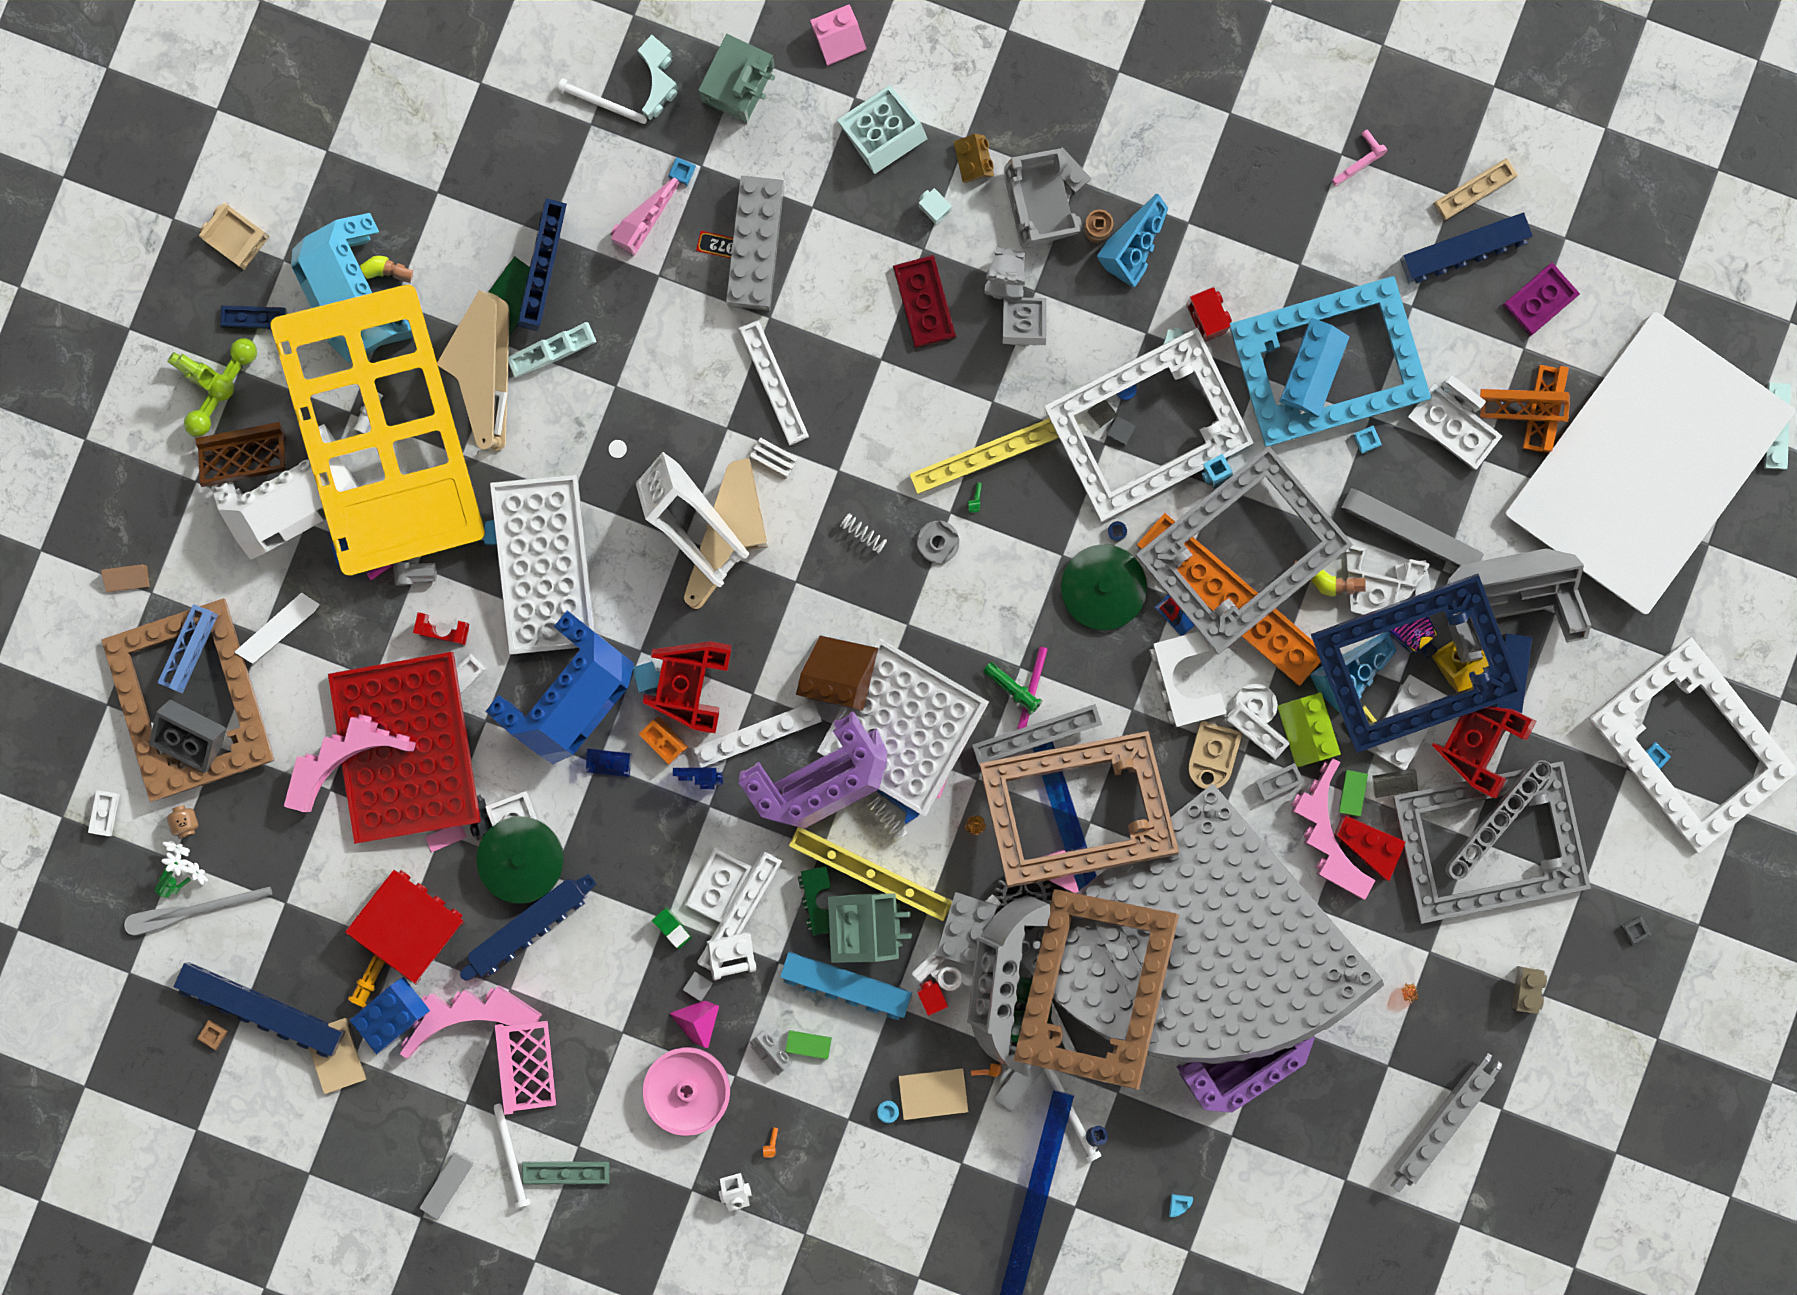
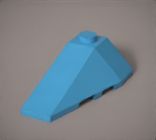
M1155 194L1113 234L1097 255L1106 271L1131 287L1137 285L1147 269L1148 264L1145 262L1149 252H1153L1155 247L1152 244L1156 233L1160 232L1168 211L1167 205L1159 194Z
M1384 632L1343 654L1359 699L1362 697L1361 694L1365 688L1372 684V679L1377 672L1385 667L1397 651L1388 632ZM1321 666L1311 673L1310 676L1318 693L1321 692L1323 698L1341 713L1324 668Z

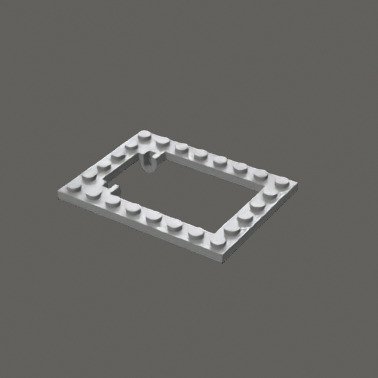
M1268 446L1139 551L1136 557L1214 650L1220 654L1353 544L1271 447ZM1266 477L1321 543L1242 608L1238 609L1228 598L1212 612L1177 570L1185 560H1189L1193 556L1184 543Z
M1563 761L1551 763L1553 769L1551 776L1528 802V806L1548 802L1560 857L1540 861L1543 876L1438 897L1420 817L1422 812L1490 799L1492 797L1473 788L1467 781L1393 796L1401 838L1403 841H1406L1404 852L1421 924L1591 889ZM1543 765L1536 767V773L1539 776L1545 773ZM1526 769L1498 774L1507 779L1498 797L1504 796ZM1528 781L1523 782L1522 790L1528 793L1531 790V784Z

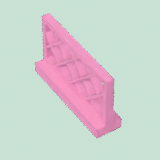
M548 1021L504 1026L503 1024L495 1025L504 1115L513 1114V1111L556 1105ZM544 1027V1035L539 1041L530 1035L535 1028ZM519 1031L524 1036L516 1044L509 1039V1032ZM526 1038H529L536 1044L529 1053L520 1047ZM538 1047L546 1051V1056L541 1062L532 1056ZM517 1049L526 1055L520 1064H517L511 1058ZM529 1058L538 1064L532 1073H529L522 1067ZM541 1067L548 1072V1077L543 1082L534 1076ZM519 1070L528 1076L522 1085L514 1081V1076ZM531 1079L540 1085L533 1094L524 1088ZM544 1088L550 1092L551 1100L542 1101L536 1096ZM521 1091L530 1096L526 1103L516 1104V1097Z

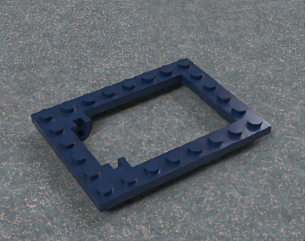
M1479 573L1311 634L1356 753L1523 695ZM1445 611L1450 625L1462 624L1471 617L1489 666L1483 668L1484 672L1476 675L1475 671L1469 673L1473 687L1369 724L1340 648Z

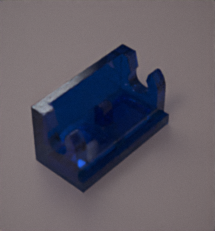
M587 749L586 770L588 773L630 777L632 753Z

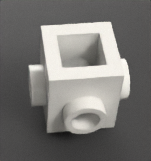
M741 1173L720 1179L722 1190L719 1191L721 1203H726L728 1211L750 1206L748 1197L752 1196L749 1183H744Z

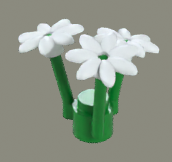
M171 840L163 842L166 850L170 851V853L166 854V859L161 860L162 863L167 865L159 878L158 884L155 886V891L158 895L168 898L172 893L177 894L191 880L197 879L201 885L204 882H208V879L204 876L205 871L199 870L197 863L193 864L188 860H181V854L188 856L190 852L188 848L182 847V844L176 845ZM180 870L186 873L189 872L188 877L176 885L177 880L172 874L175 872L179 876Z

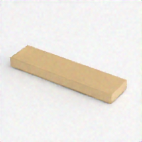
M1506 158L1441 197L1433 204L1443 220L1446 221L1515 179L1518 175Z

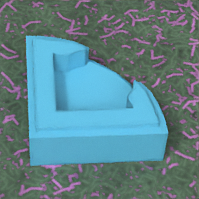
M1171 1194L1169 1217L1183 1214L1191 1206L1193 1197Z

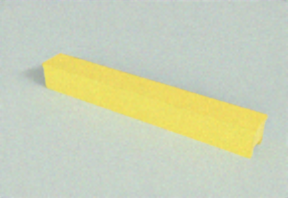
M797 828L789 844L790 847L884 893H896V899L941 921L945 920L951 907V900L804 828Z

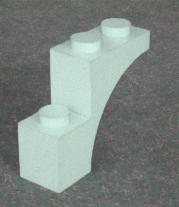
M653 35L638 49L639 56L646 62L652 75L651 94L642 109L643 114L649 120L661 114L664 109L662 106L667 101L670 102L677 95L676 90L678 89L677 84L661 71L662 68L666 69L671 64L672 53Z

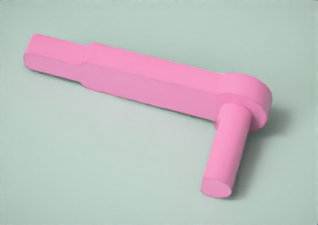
M1368 130L1362 132V136L1371 147L1372 152L1332 179L1335 186L1349 179L1387 152V148L1384 145H1379Z

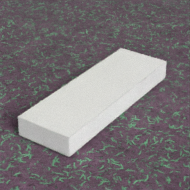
M1241 702L1226 717L1228 722L1275 760L1290 744L1288 740Z

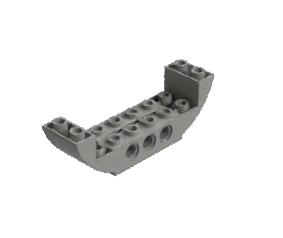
M1029 895L1015 899L1004 906L989 922L982 936L977 938L967 1023L972 1025L973 1033L979 1045L990 1057L1026 1077L1029 1076L1031 1065L1013 1061L1016 1047L1011 1045L1014 1005L1017 1001L1016 989L1019 982V965L1022 959V941L1025 937L1024 925L1047 926L1050 917V904Z

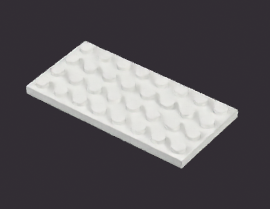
M578 475L490 483L509 654L578 648L554 628V625L568 610L594 631Z

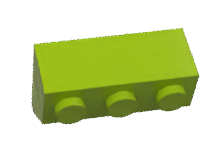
M1321 692L1277 705L1287 740L1290 743L1289 747L1297 767L1341 755Z

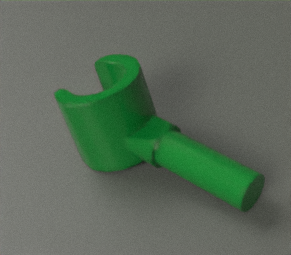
M977 483L975 500L968 501L969 513L980 510L982 483Z

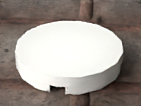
M1256 683L1242 688L1234 701V708L1241 702L1265 723L1271 721L1275 716L1278 705L1274 693L1265 685Z

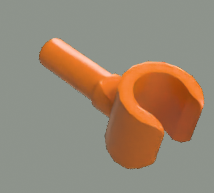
M990 1063L989 1070H971V1076L989 1075L997 1077L1001 1074L1002 1065Z
M773 1127L770 1146H763L764 1158H772L776 1154L775 1144L778 1128Z

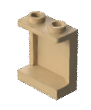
M224 202L216 207L211 220L203 224L199 237L245 270L270 236Z

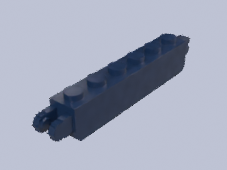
M587 874L576 881L566 879L472 950L468 955L470 964L460 971L461 978L468 981L478 974L480 976L487 974L488 977L499 970L497 965L503 961L508 963L516 957L514 952L520 948L524 951L533 944L532 939L539 935L541 938L551 930L549 928L551 924L555 921L557 924L561 923L568 917L567 912L571 909L576 911L586 904L583 900L587 898V894L597 885L594 878Z

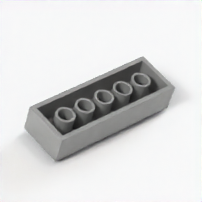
M741 175L726 300L728 307L770 311L784 195L783 180Z

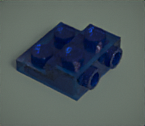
M673 768V776L678 777V781H693V777H695L694 785H700V790H714V785H723V772H719V768Z

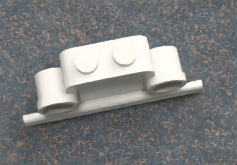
M993 894L986 900V902L997 905L996 909L1001 905ZM937 946L912 972V975L920 983L931 974L943 989L952 991L960 986L961 981L967 986H972L974 967L936 955Z

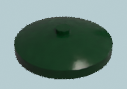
M1094 545L1080 551L1068 563L1061 580V595L1067 611L1077 622L1094 630H1113L1129 623L1140 612L1147 594L1146 576L1140 563L1128 551L1113 545Z
M523 816L507 818L496 823L483 836L477 851V870L485 887L496 897L511 903L532 902L548 894L559 881L564 866L563 848L555 832L545 823Z

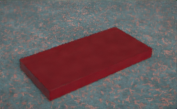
M934 255L893 265L914 347L919 348L956 338Z

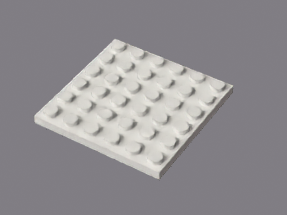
M879 639L875 645L879 649L864 710L860 711L842 706L834 721L837 719L841 720L853 711L867 733L877 728L887 749V763L879 789L921 815L926 816L989 701L884 640ZM834 722L817 751L823 756L842 747L833 732L836 729Z

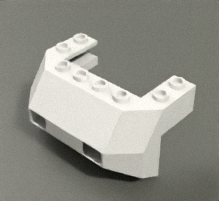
M325 424L318 427L324 443L336 441ZM342 455L329 459V466L337 491L342 492L360 487L346 467ZM309 459L300 462L296 467L282 472L278 477L266 481L260 487L244 494L239 488L235 489L233 481L212 486L220 514L250 560L272 550L326 519ZM327 472L319 474L322 486L330 485Z

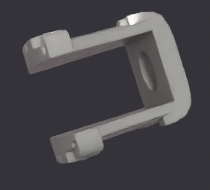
M996 247L992 265L987 271L986 279L988 281L985 284V294L992 295L993 298H1004V300L1011 301L1023 298L1024 290L1022 285H1025L1026 281L1024 272L1025 252H1017V250L1011 248L1003 249Z

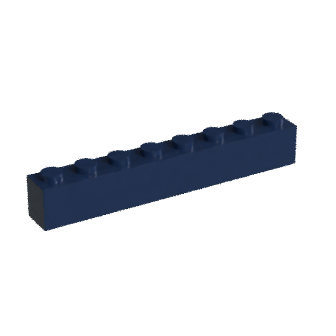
M191 962L183 964L173 986L179 989L178 993L183 996H195L199 998L198 1002L207 1006L213 1004L218 1007V1011L224 1014L238 1015L237 1019L242 1022H254L258 1024L257 1028L269 1032V1030L277 1032V1037L289 1041V1038L297 1041L296 1045L304 1049L311 1047L317 1050L316 1054L325 1058L336 1054L345 1033L342 1029L337 1030L328 1026V1022Z

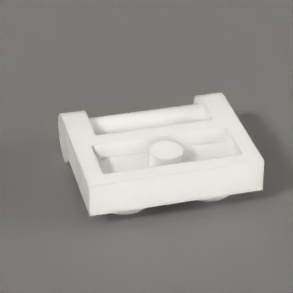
M750 933L707 941L713 980L721 979V976L744 971L749 973L756 971ZM742 957L746 958L745 963L719 968L718 965L719 962Z

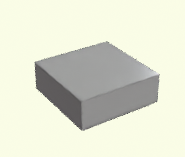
M695 971L683 990L699 1001H702L713 982Z

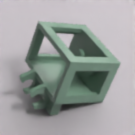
M726 33L698 90L701 101L748 123L758 100H764L766 97L762 92L768 80L774 81L775 76L772 74L775 68L773 55Z
M896 893L828 897L831 963L878 962L899 959L898 947L903 946L902 939L912 938V933H900L899 917H910L911 911L901 912L900 903H896Z

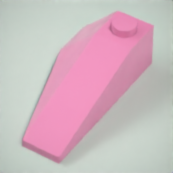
M671 179L624 218L620 225L616 224L611 231L612 242L635 256L679 186L678 179Z

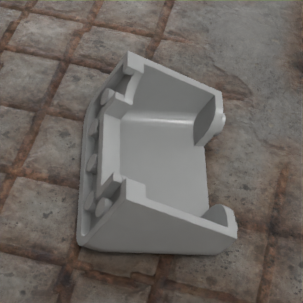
M1060 148L1012 157L1004 166L1005 183L1019 241L1023 249L1078 234L1082 227L1080 217L1070 211L1061 174L1067 163L1065 155H1062Z

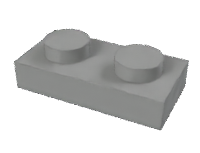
M1062 147L1061 153L1065 155L1067 163L1061 173L1063 182L1076 194L1091 180V177Z
M1293 763L1256 780L1255 783L1263 800L1266 801L1304 783L1296 764Z

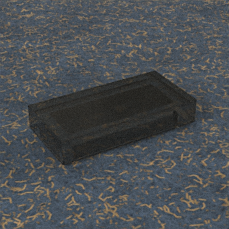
M1415 768L1372 776L1375 798L1418 791Z

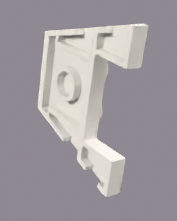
M1351 546L1346 550L1348 578L1366 579V592L1350 594L1351 612L1364 615L1410 598L1428 570L1429 563L1410 559L1405 581L1361 571L1366 549Z

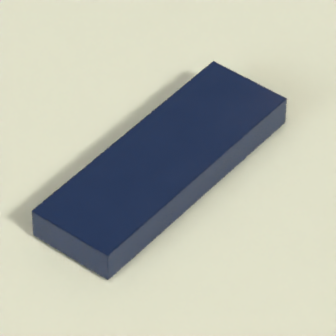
M221 305L220 327L271 329V321L275 317L286 315V308Z

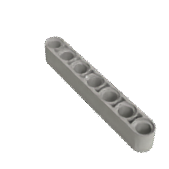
M1350 489L1341 507L1344 511L1458 568L1463 564L1481 561L1484 556L1481 551L1356 489Z
M1539 760L1529 765L1447 863L1445 872L1448 877L1461 880L1471 872L1549 779L1553 770L1549 762ZM1539 764L1545 768V773L1542 776L1536 773V767ZM1525 781L1531 784V790L1528 793L1522 790V784ZM1511 797L1517 800V806L1513 810L1508 806V801ZM1497 814L1503 817V823L1500 826L1494 823V817ZM1484 830L1490 836L1489 840L1485 843L1480 839V834ZM1469 847L1475 849L1476 854L1473 859H1469L1466 856V851ZM1455 864H1459L1462 868V872L1458 876H1455L1452 872V867Z

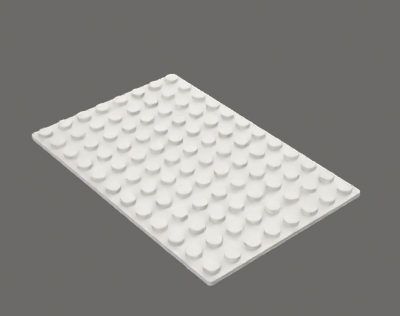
M1653 312L1553 447V451L1547 455L1508 508L1506 517L1552 550L1576 555L1584 564L1583 572L1636 610L1646 615L1657 603L1795 414V408L1658 312Z

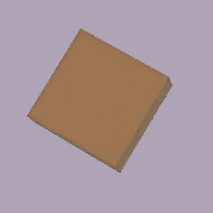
M208 1020L197 1039L212 1049L217 1050L228 1030Z

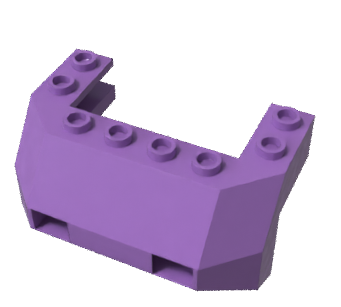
M852 711L841 720L837 719L834 721L836 729L833 732L842 745L839 749L775 783L771 781L761 764L757 762L755 766L740 771L738 783L762 818L805 829L880 788L887 763V749L877 728L867 733Z
M1315 1036L1295 1044L1293 1047L1285 1048L1263 1057L1217 1064L1194 1062L1186 1063L1183 1066L1179 1064L1176 1067L1180 1072L1179 1075L1202 1109L1233 1113L1305 1065Z

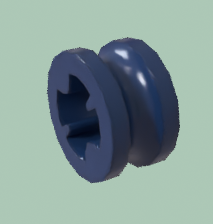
M1120 521L1110 524L1108 528L1109 537L1114 541L1123 540L1127 535L1126 525ZM1119 525L1122 527L1123 535L1115 537L1113 536L1114 530L1112 528L1114 526L1118 528Z
M1100 1125L1091 1127L1086 1132V1140L1093 1147L1105 1144L1108 1139L1106 1129Z

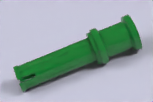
M993 662L985 667L983 673L992 678L999 686L1013 696L1014 702L1020 703L1028 710V714L1032 715L1040 707L1042 699H1037L1029 692L1027 687H1021Z

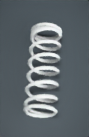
M849 513L842 521L840 527L844 529L850 525L848 533H852L856 529L854 537L856 538L862 534L861 542L868 538L866 546L874 543L872 550H877L878 554L887 540L884 539L875 548L880 535L869 543L874 533L873 530L863 539L868 526L857 534L862 522H859L851 530L856 517L851 520L852 515Z
M879 795L869 802L867 806L875 802L870 810L881 807L875 816L885 813L879 822L890 819L884 828L896 824L889 831V834L899 831L893 838L894 842H897L908 832L904 830L905 827L894 830L900 823L899 820L888 825L895 818V815L893 814L885 818L891 811L890 808L880 812L886 806V802L875 807L882 799V796Z

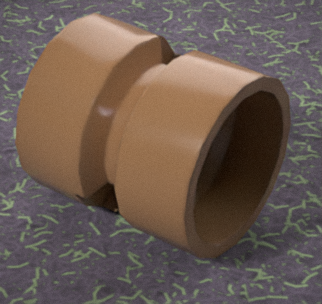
M1105 210L1092 211L1087 216L1084 226V234L1087 239L1095 243L1107 240L1113 228V218Z

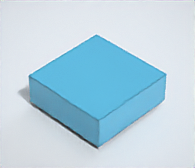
M1374 426L1353 434L1361 454L1382 445Z

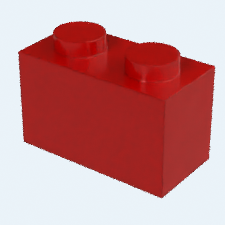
M929 979L919 984L920 988L917 989V993L928 1016L948 1007L937 980L932 982Z

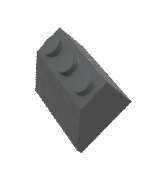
M169 700L156 712L149 745L206 773L223 745L227 728Z

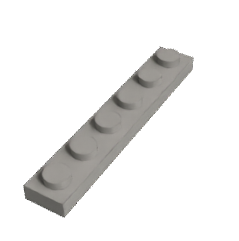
M1096 704L973 744L972 746L980 765L983 762L994 761L1100 726L1102 722Z
M1093 920L1134 1002L1142 967L1121 926ZM1160 1003L1154 1025L1167 1019Z

